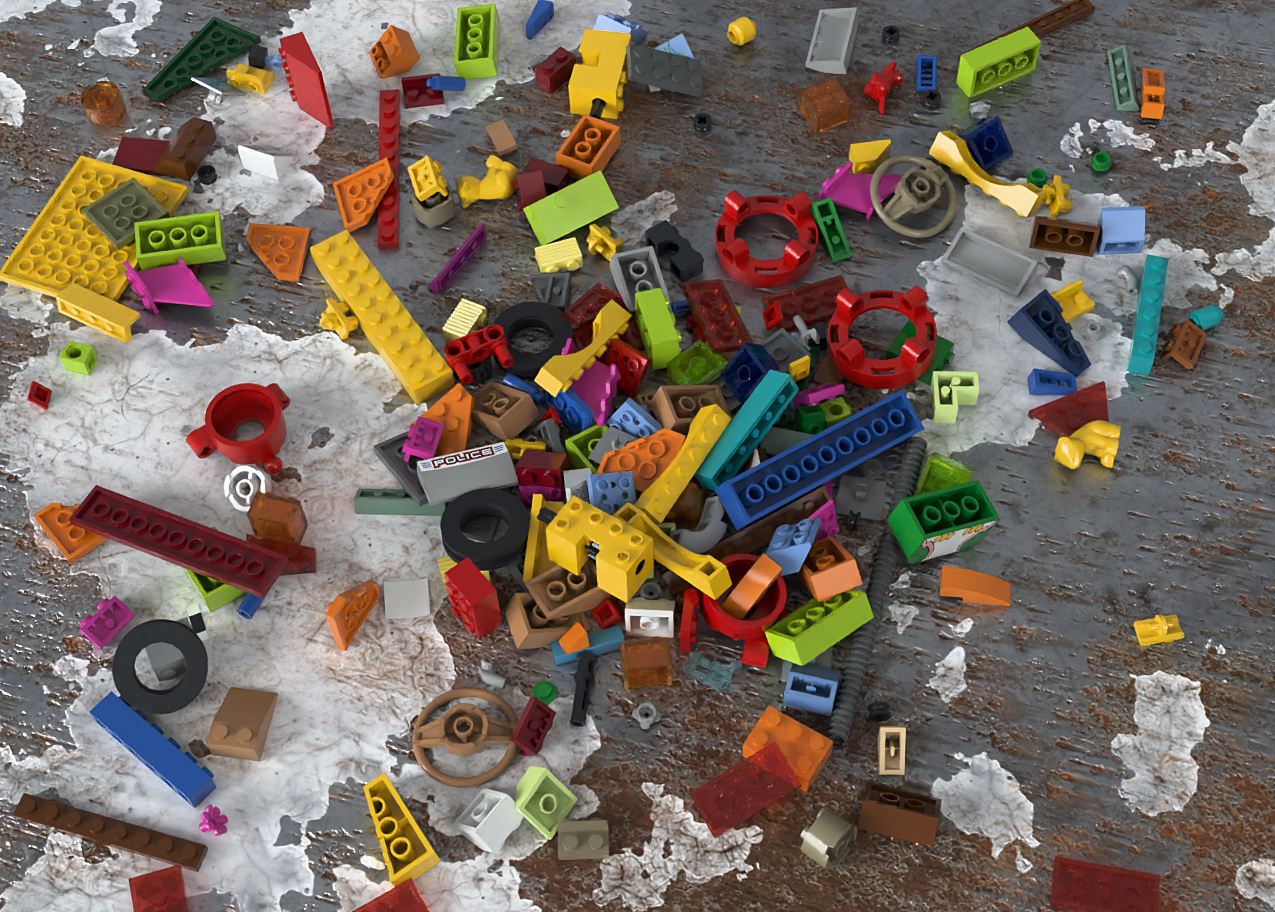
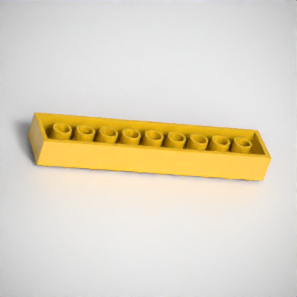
M347 229L310 247L315 266L341 302L345 301L348 305L349 313L356 316L362 331L417 406L455 386L451 368Z

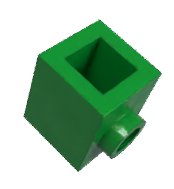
M819 405L796 407L797 432L816 435L825 430V412Z

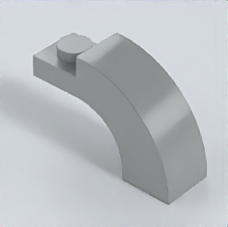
M719 497L706 498L699 524L693 531L686 529L671 531L670 538L680 546L696 554L703 553L714 547L724 535L728 525L721 521L725 508Z

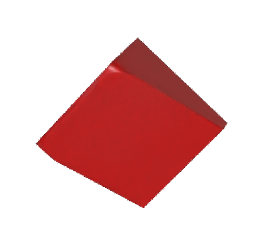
M610 597L592 611L602 630L625 621V613L619 602Z

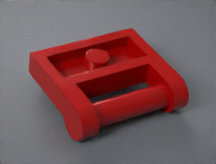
M688 593L684 598L680 629L682 653H690L691 645H696V627L699 623L696 607L699 604V597L695 593Z

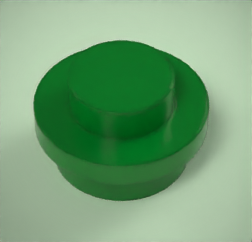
M1098 152L1091 158L1090 164L1097 171H1106L1111 167L1112 161L1109 154Z
M1035 168L1028 173L1026 180L1027 183L1031 182L1040 188L1047 183L1048 177L1044 170Z
M542 681L534 686L532 695L548 705L555 700L557 691L551 682Z

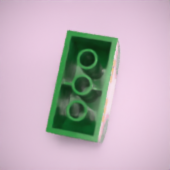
M979 480L904 498L889 515L887 523L908 562L914 564L960 552L975 545L989 533L1000 520V517Z

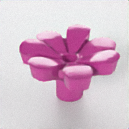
M212 804L206 806L205 811L201 814V819L204 822L199 824L200 830L202 832L211 830L215 836L226 833L227 828L223 824L228 822L227 816H220V809L216 806L213 808Z

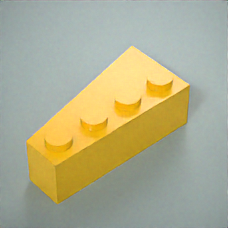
M383 773L363 786L375 823V830L381 843L391 883L399 891L442 861L393 783Z

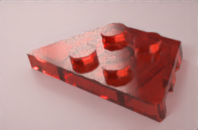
M1099 382L1031 409L1028 412V417L1032 420L1034 418L1040 420L1045 424V428L1056 432L1060 437H1070L1085 424L1095 420L1109 422L1105 382Z

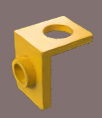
M808 355L789 364V375L794 382L809 376L810 357Z

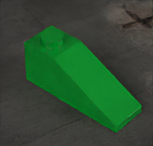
M832 198L812 203L809 213L815 220L818 229V239L831 262L835 263L852 257Z

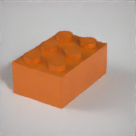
M584 114L556 153V165L568 168L569 176L578 180L600 170L602 172L621 144L620 127Z
M833 536L813 543L799 572H796L797 578L818 602L831 600L835 595L853 591L857 586L863 584L855 558Z
M768 705L743 744V757L807 793L832 754L833 741Z

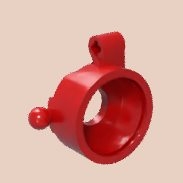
M241 383L230 386L219 392L211 400L205 413V425L192 431L187 436L186 442L200 459L210 456L214 450H217L236 464H255L258 466L265 463L266 470L276 474L283 467L282 460L276 455L281 451L280 448L287 434L282 411L289 406L290 399L277 383L269 384L266 387L253 383ZM255 422L264 427V433L254 439L247 441H237L235 439L237 429L243 424Z
M743 553L730 555L719 561L726 565L732 585L714 600L704 592H700L699 589L690 587L684 592L683 598L688 593L697 594L700 612L710 628L733 637L735 641L745 639L740 663L764 669L769 654V643L764 631L792 613L788 609H783L787 596L786 585L780 574L767 589L765 595L755 605V613L751 617L740 620L730 616L721 608L725 598L732 593L742 578L760 558L756 555Z

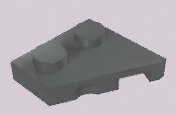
M570 273L531 274L530 277L540 301L565 312L572 279Z
M553 418L544 420L533 429L535 435H542L544 443H546V452L567 453L564 445H561L559 438L560 429Z

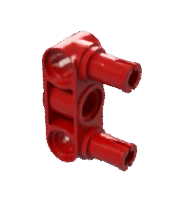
M494 324L475 332H470L463 337L450 341L444 346L447 364L456 371L462 384H469L473 381V375L468 365L480 362L495 354L504 368L514 364V359L508 350V341L500 325Z

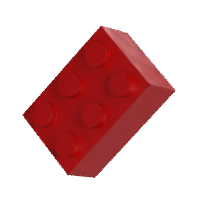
M468 557L444 573L446 578L444 585L449 592L447 597L452 604L450 609L456 618H462L466 630L471 635L474 633L480 640L502 625L497 591Z

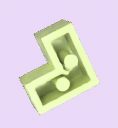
M933 371L930 385L933 423H955L958 405H976L979 394L978 372Z

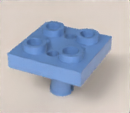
M630 397L605 422L608 428L612 426L625 433L628 432L629 435L638 439L655 434L656 431L663 428L651 416L652 410L650 408L645 411L648 407L647 405L639 406Z
M633 472L591 474L586 476L590 504L609 515H614L627 502L635 505L637 502Z

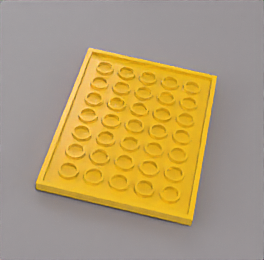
M80 156L1 268L0 281L52 297H56L71 283H76L117 302L130 283L124 273L127 271L124 262L128 261L135 272L140 267L136 258V242L134 240L120 250H117L84 216L82 209L130 179L135 178L168 211L170 218H172L189 193L188 187Z

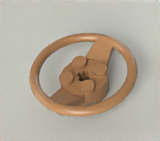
M474 687L453 689L433 699L420 713L413 730V751L421 768L434 780L458 788L479 786L498 777L513 761L518 746L510 741L518 724V720L509 704L493 692ZM463 697H475L491 702L503 712L508 721L487 717L485 713L476 708V705L461 703L453 705L452 709L444 716L442 715L440 719L426 724L432 713L440 706L451 700ZM463 727H468V731L461 732ZM486 744L509 745L503 758L492 769L483 774L466 778L453 777L437 770L429 762L423 748L445 746L449 754L470 756L483 752Z

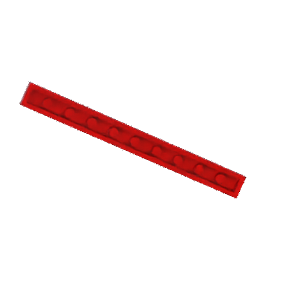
M399 89L380 90L379 161L387 157L395 177L378 204V249L399 247Z

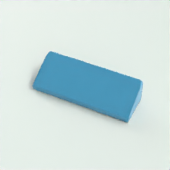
M620 626L588 633L590 647L569 655L561 647L559 641L550 643L556 665L575 661L578 653L586 652L599 655L626 648L625 638Z

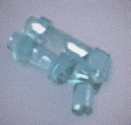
M691 651L687 658L691 662L689 664L684 662L681 671L685 672V676L692 677L713 687L714 690L722 692L732 682V674L743 667L740 661L736 660L724 668L720 666V661L716 659L714 661L703 657V653ZM698 665L708 669L707 674L697 670Z

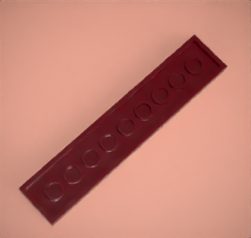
M95 485L69 519L74 526L263 599L289 563L287 556Z

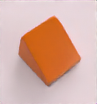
M579 622L574 624L559 640V644L567 655L590 647L587 632Z

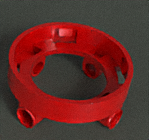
M733 190L726 196L724 200L725 211L719 218L715 229V254L721 268L730 277L751 287L777 288L799 280L811 269L817 255L818 229L815 220L809 213L811 201L805 193L799 192L791 199L775 195H758L745 198L739 192ZM774 213L787 218L794 224L799 234V241L797 239L790 241L784 249V257L760 260L749 256V248L741 238L734 239L737 226L751 215ZM725 231V233H724L725 242H722V239H723L722 234H723V232ZM755 270H760V271H774V270H777V273H770V274L756 273Z
M914 286L906 294L891 290H874L857 295L849 288L842 289L836 297L837 310L832 316L828 327L829 355L837 371L849 381L871 389L898 388L921 377L931 366L936 354L937 327L931 312L926 307V302L928 301L926 292L919 286ZM871 310H895L904 314L912 321L917 336L916 338H909L904 343L901 349V356L889 360L870 359L864 356V349L856 339H848V331L853 321L863 313ZM837 330H838V343H836V335H835L836 332H837ZM927 330H928V332H929V333H928V335H929V341H926V340H927ZM895 370L893 374H871V371Z

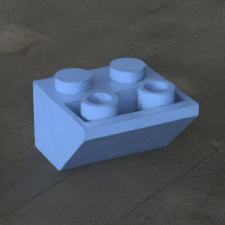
M607 12V15L599 14L593 28L594 30L631 34V42H634L636 45L647 35V31L641 29L642 25L626 21L625 17Z
M1145 206L1102 208L1098 220L1100 233L1096 243L1098 255L1141 253L1145 241Z
M819 518L813 520L804 519L793 525L784 524L775 530L766 555L782 568V576L799 572L820 526L821 521Z
M793 663L784 692L783 706L831 716L841 671L810 664L801 666Z

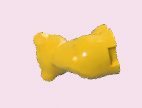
M490 155L485 163L488 171L482 180L472 175H463L455 180L457 196L462 203V207L466 208L479 199L493 200L510 197L515 191L513 179H516V173H519L518 169L509 162H503L500 158Z
M1095 420L1085 424L1070 437L1059 438L1055 448L1054 461L1070 469H1076L1080 467L1085 453L1100 458L1102 465L1112 468L1118 449L1121 425L1103 420Z

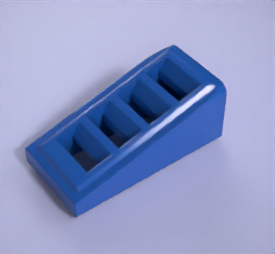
M538 0L526 23L527 39L531 40L554 16L553 2Z
M917 55L915 65L916 92L936 90L937 56ZM921 78H929L931 80H921ZM921 84H931V87L921 86Z
M1034 368L1028 376L1027 381L1030 395L1077 394L1076 379L1073 374Z

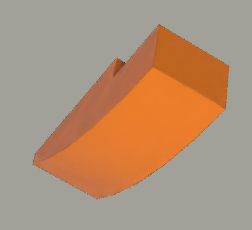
M1142 69L1141 117L1162 119L1165 106V82L1163 70Z
M763 553L735 587L721 608L730 616L743 620L782 573V568Z
M942 566L939 596L961 597L962 602L1010 606L1011 583L973 570Z

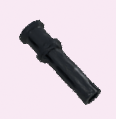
M586 652L578 653L576 657L578 661L577 672L574 673L576 688L570 724L575 727H584L586 725L590 687L595 681V675L593 674L594 666L598 662L596 655Z

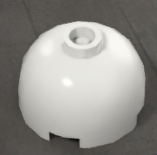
M252 465L239 466L226 477L224 484L225 496L229 497L230 501L234 504L233 507L238 510H256L265 505L269 500L272 492L271 480L268 474L259 467Z

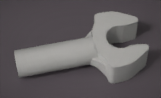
M796 315L793 321L801 333L797 342L809 351L808 340L813 338L819 344L820 335L815 328L808 330L801 316Z

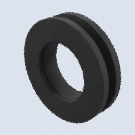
M524 302L514 305L502 312L494 322V324L500 325L504 330L509 345L508 350L514 359V364L504 368L497 355L495 354L493 357L498 366L506 373L511 372L521 379H535L541 368L554 355H562V349L566 346L567 339L572 338L573 340L571 323L561 310L547 303ZM530 327L543 328L554 337L552 344L547 349L533 354L519 352L512 347L510 342L517 332Z
M484 488L466 492L455 498L446 507L441 517L440 528L444 549L448 556L457 564L468 557L480 571L496 570L516 561L527 548L530 527L528 511L517 497L506 491ZM482 516H495L504 520L509 525L505 535L487 543L472 541L462 533L467 523Z
M168 619L150 620L131 629L120 641L112 665L113 680L122 698L132 707L150 714H168L188 706L200 694L208 673L207 652L199 636L188 626ZM163 642L172 644L181 651L185 657L187 668L185 676L179 684L170 689L159 691L150 689L141 683L136 675L135 661L142 649L151 644Z

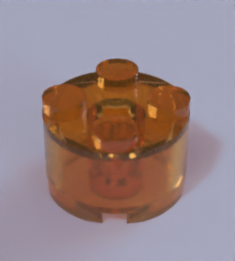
M110 81L96 82L97 85L85 87L80 95V99L89 123L96 126L116 127L126 113V106L117 85Z
M689 482L664 518L665 523H675L676 527L678 525H686L691 529H695L703 513L706 498H708V491L704 487L702 491L697 488V484Z

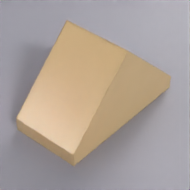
M880 726L877 740L879 775H905L906 726Z

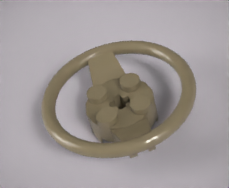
M897 155L891 157L879 165L871 179L870 196L875 211L886 225L900 234L915 238L936 235L951 223L955 215L957 199L949 175L942 170L940 165L937 166L926 158L916 155ZM900 163H914L926 168V170L913 167L907 170L897 183V188L894 191L895 196L883 208L879 198L878 187L882 175L888 168ZM942 184L944 185L948 196V209L940 223L928 229H912L896 222V220L908 212L917 214L929 209L941 194L939 187Z

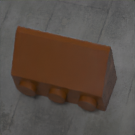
M193 117L181 125L152 168L153 171L190 181L217 139L212 122Z
M1035 215L1029 248L1093 257L1100 233L1099 224Z
M867 782L857 829H862L863 832L871 835L877 833L887 835L888 838L896 841L902 839L912 841L915 845L926 847L927 845L933 847L942 799Z

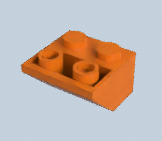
M393 25L389 26L369 51L380 79L409 72L420 59L409 32Z

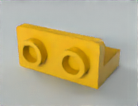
M238 64L235 70L228 69L226 72L230 85L261 94L266 93L275 79L273 72L243 64Z
M427 155L407 168L416 197L421 202L438 191L444 197L448 195L446 189L447 182L441 174L442 167L437 160L433 161Z
M1081 279L1076 282H1070L1057 292L1053 291L1050 293L1063 310L1061 314L1066 323L1092 311L1095 307V303L1082 290L1084 282Z

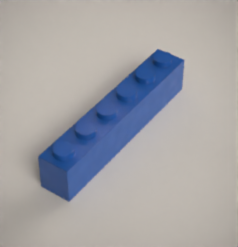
M111 691L89 711L95 722L195 809L216 788L212 780L214 777L213 773L205 766L200 768L196 765L197 760L189 752L182 753L179 750L181 748L180 745L173 738L170 737L167 740L163 736L164 732L155 723L150 725L146 721L147 717L140 710L136 709L134 711L121 695L118 697Z

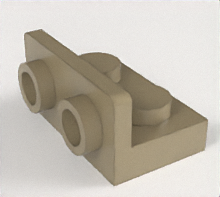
M595 817L590 818L588 821H578L577 819L568 818L562 822H557L559 860L609 858L608 820Z

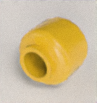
M745 16L740 17L729 24L727 36L733 44L744 45L755 38L756 24Z

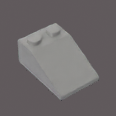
M653 246L612 254L609 266L615 285L629 313L635 312V293L661 288L663 295H667L669 304H671Z

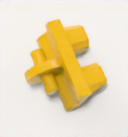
M1058 175L1053 177L1054 180L1051 184H1045L1041 189L1047 193L1043 202L1048 204L1049 216L1054 218L1059 212L1068 214L1073 207L1072 200L1064 199L1070 193L1069 184L1062 183L1061 176Z
M595 223L590 225V234L586 239V242L589 244L588 251L593 255L599 252L607 260L611 261L612 254L623 250L624 241L620 238L613 239L610 236V230L606 226L600 228Z
M329 298L326 300L328 304L327 309L321 313L320 326L323 329L336 330L342 340L347 339L349 331L357 329L358 319L355 315L346 317L349 308L345 301L336 303L333 298Z
M518 438L513 440L506 439L505 441L511 460L515 463H518L524 450L546 452V443L544 441L528 442Z
M1159 614L1155 618L1135 621L1133 624L1138 641L1142 647L1161 642H1173L1184 637L1177 614L1169 616Z

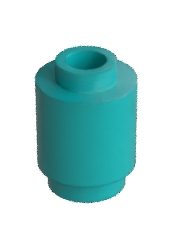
M1208 305L1192 311L1188 320L1201 330H1206L1218 325L1223 320V312L1218 305Z

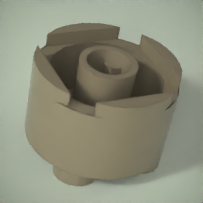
M448 182L446 186L448 195L445 197L438 191L421 202L416 197L415 190L411 194L415 217L429 228L443 224L455 215L453 192Z
M823 807L817 814L812 826L807 825L803 829L800 836L803 839L801 850L825 869L830 870L829 866L834 869L850 851L851 848L847 845L850 839L855 841L858 829L834 811Z

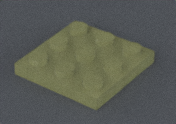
M135 178L130 179L82 209L84 216L117 250L135 240V222L170 218L168 211Z

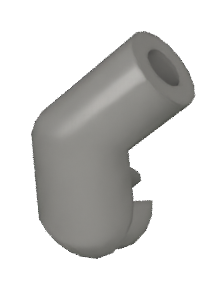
M542 54L537 56L526 65V68L529 72L533 73L535 68L550 55Z
M1123 265V267H1119L1116 271L1117 276L1120 279L1126 278L1127 293L1130 295L1137 294L1138 276L1130 266Z
M489 657L483 658L481 664H479L482 680L487 684L504 689L508 678L496 674L493 659Z

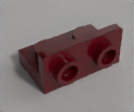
M437 73L401 78L405 109L444 104L443 91L433 90L432 87H428L426 84L427 79L441 75Z
M536 697L529 699L510 741L521 748L519 754L522 756L538 754L543 747L544 738L551 729L556 715L555 711Z

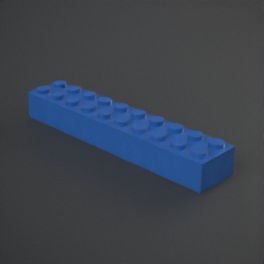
M902 389L724 482L714 490L736 530H739L814 488L827 483L907 440L925 428Z

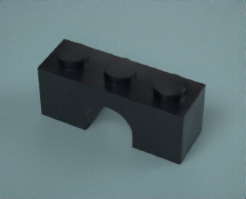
M664 220L645 231L646 245L648 247L653 246L657 257L666 253L675 254L670 257V271L682 284L703 273V256L691 247L690 242L679 234L674 225L671 226L667 220Z

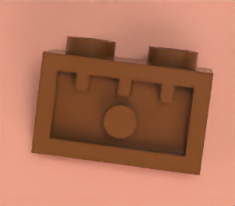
M1187 319L1180 324H1175L1169 332L1171 335L1162 347L1164 351L1160 358L1165 361L1172 357L1184 367L1190 369L1194 366L1208 334Z

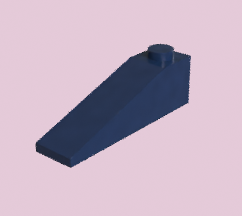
M1044 289L1010 318L1007 323L1023 340L1075 375V377H1078L1091 363L1080 342L1074 339L1070 323L1065 322L1061 314L1063 312L1061 306Z

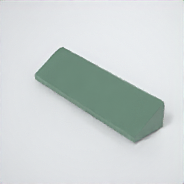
M1125 44L1107 51L1117 111H1140L1132 56Z
M771 427L760 441V449H766L768 455L776 456L814 435Z
M358 489L354 498L356 514L442 516L447 507V502L432 506L427 503L419 507L405 489Z

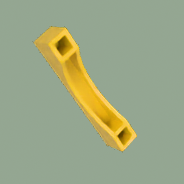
M950 130L939 132L929 151V154L939 163L949 166L953 173L966 177L967 182L983 188L982 191L984 193L995 196L1001 204L1012 207L1019 216L1029 217L1036 215L1047 194L1031 182L1023 184L1007 183L990 176L975 162L965 140Z
M610 300L600 310L593 322L592 343L585 349L573 354L554 355L541 368L534 381L554 397L561 391L565 393L573 384L572 380L577 381L584 373L583 369H589L596 361L595 357L598 356L600 358L608 348L606 346L610 345L611 340L618 338V334L623 335L630 326L628 321L632 315L615 301Z
M717 404L702 407L690 423L687 438L677 456L662 475L641 494L634 506L643 511L654 524L662 523L731 421V418Z
M627 502L612 515L652 537L654 559L714 600L732 585L726 565L710 555L696 554L680 546L661 531L643 511L631 503Z

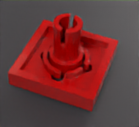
M613 338L603 364L611 368V364H614L613 361H615L621 375V380H617V388L634 398L640 391L652 358L622 340Z

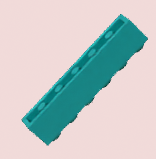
M1148 254L1146 256L1141 273L1127 364L1128 372L1149 375L1155 356L1169 258Z
M769 370L695 472L694 476L703 487L714 490L724 482L734 478L799 391L798 386L789 374Z

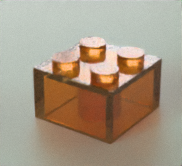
M834 77L801 89L798 92V109L816 133L852 120L853 102Z
M256 492L247 513L256 538L299 548L308 522L301 502L296 498H284L276 496L271 492Z
M655 636L648 640L638 641L631 639L624 643H619L624 691L672 685V661L668 637Z

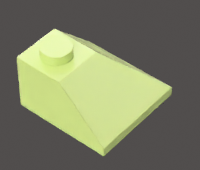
M530 766L516 786V809L547 839L551 840L557 832V822H562L567 817L578 798L547 768Z

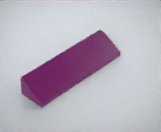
M481 223L427 286L428 289L438 294L443 291L486 239L484 223Z

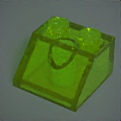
M700 339L667 363L669 380L675 385H704L729 366V362Z
M933 452L928 457L914 496L971 482L977 469Z

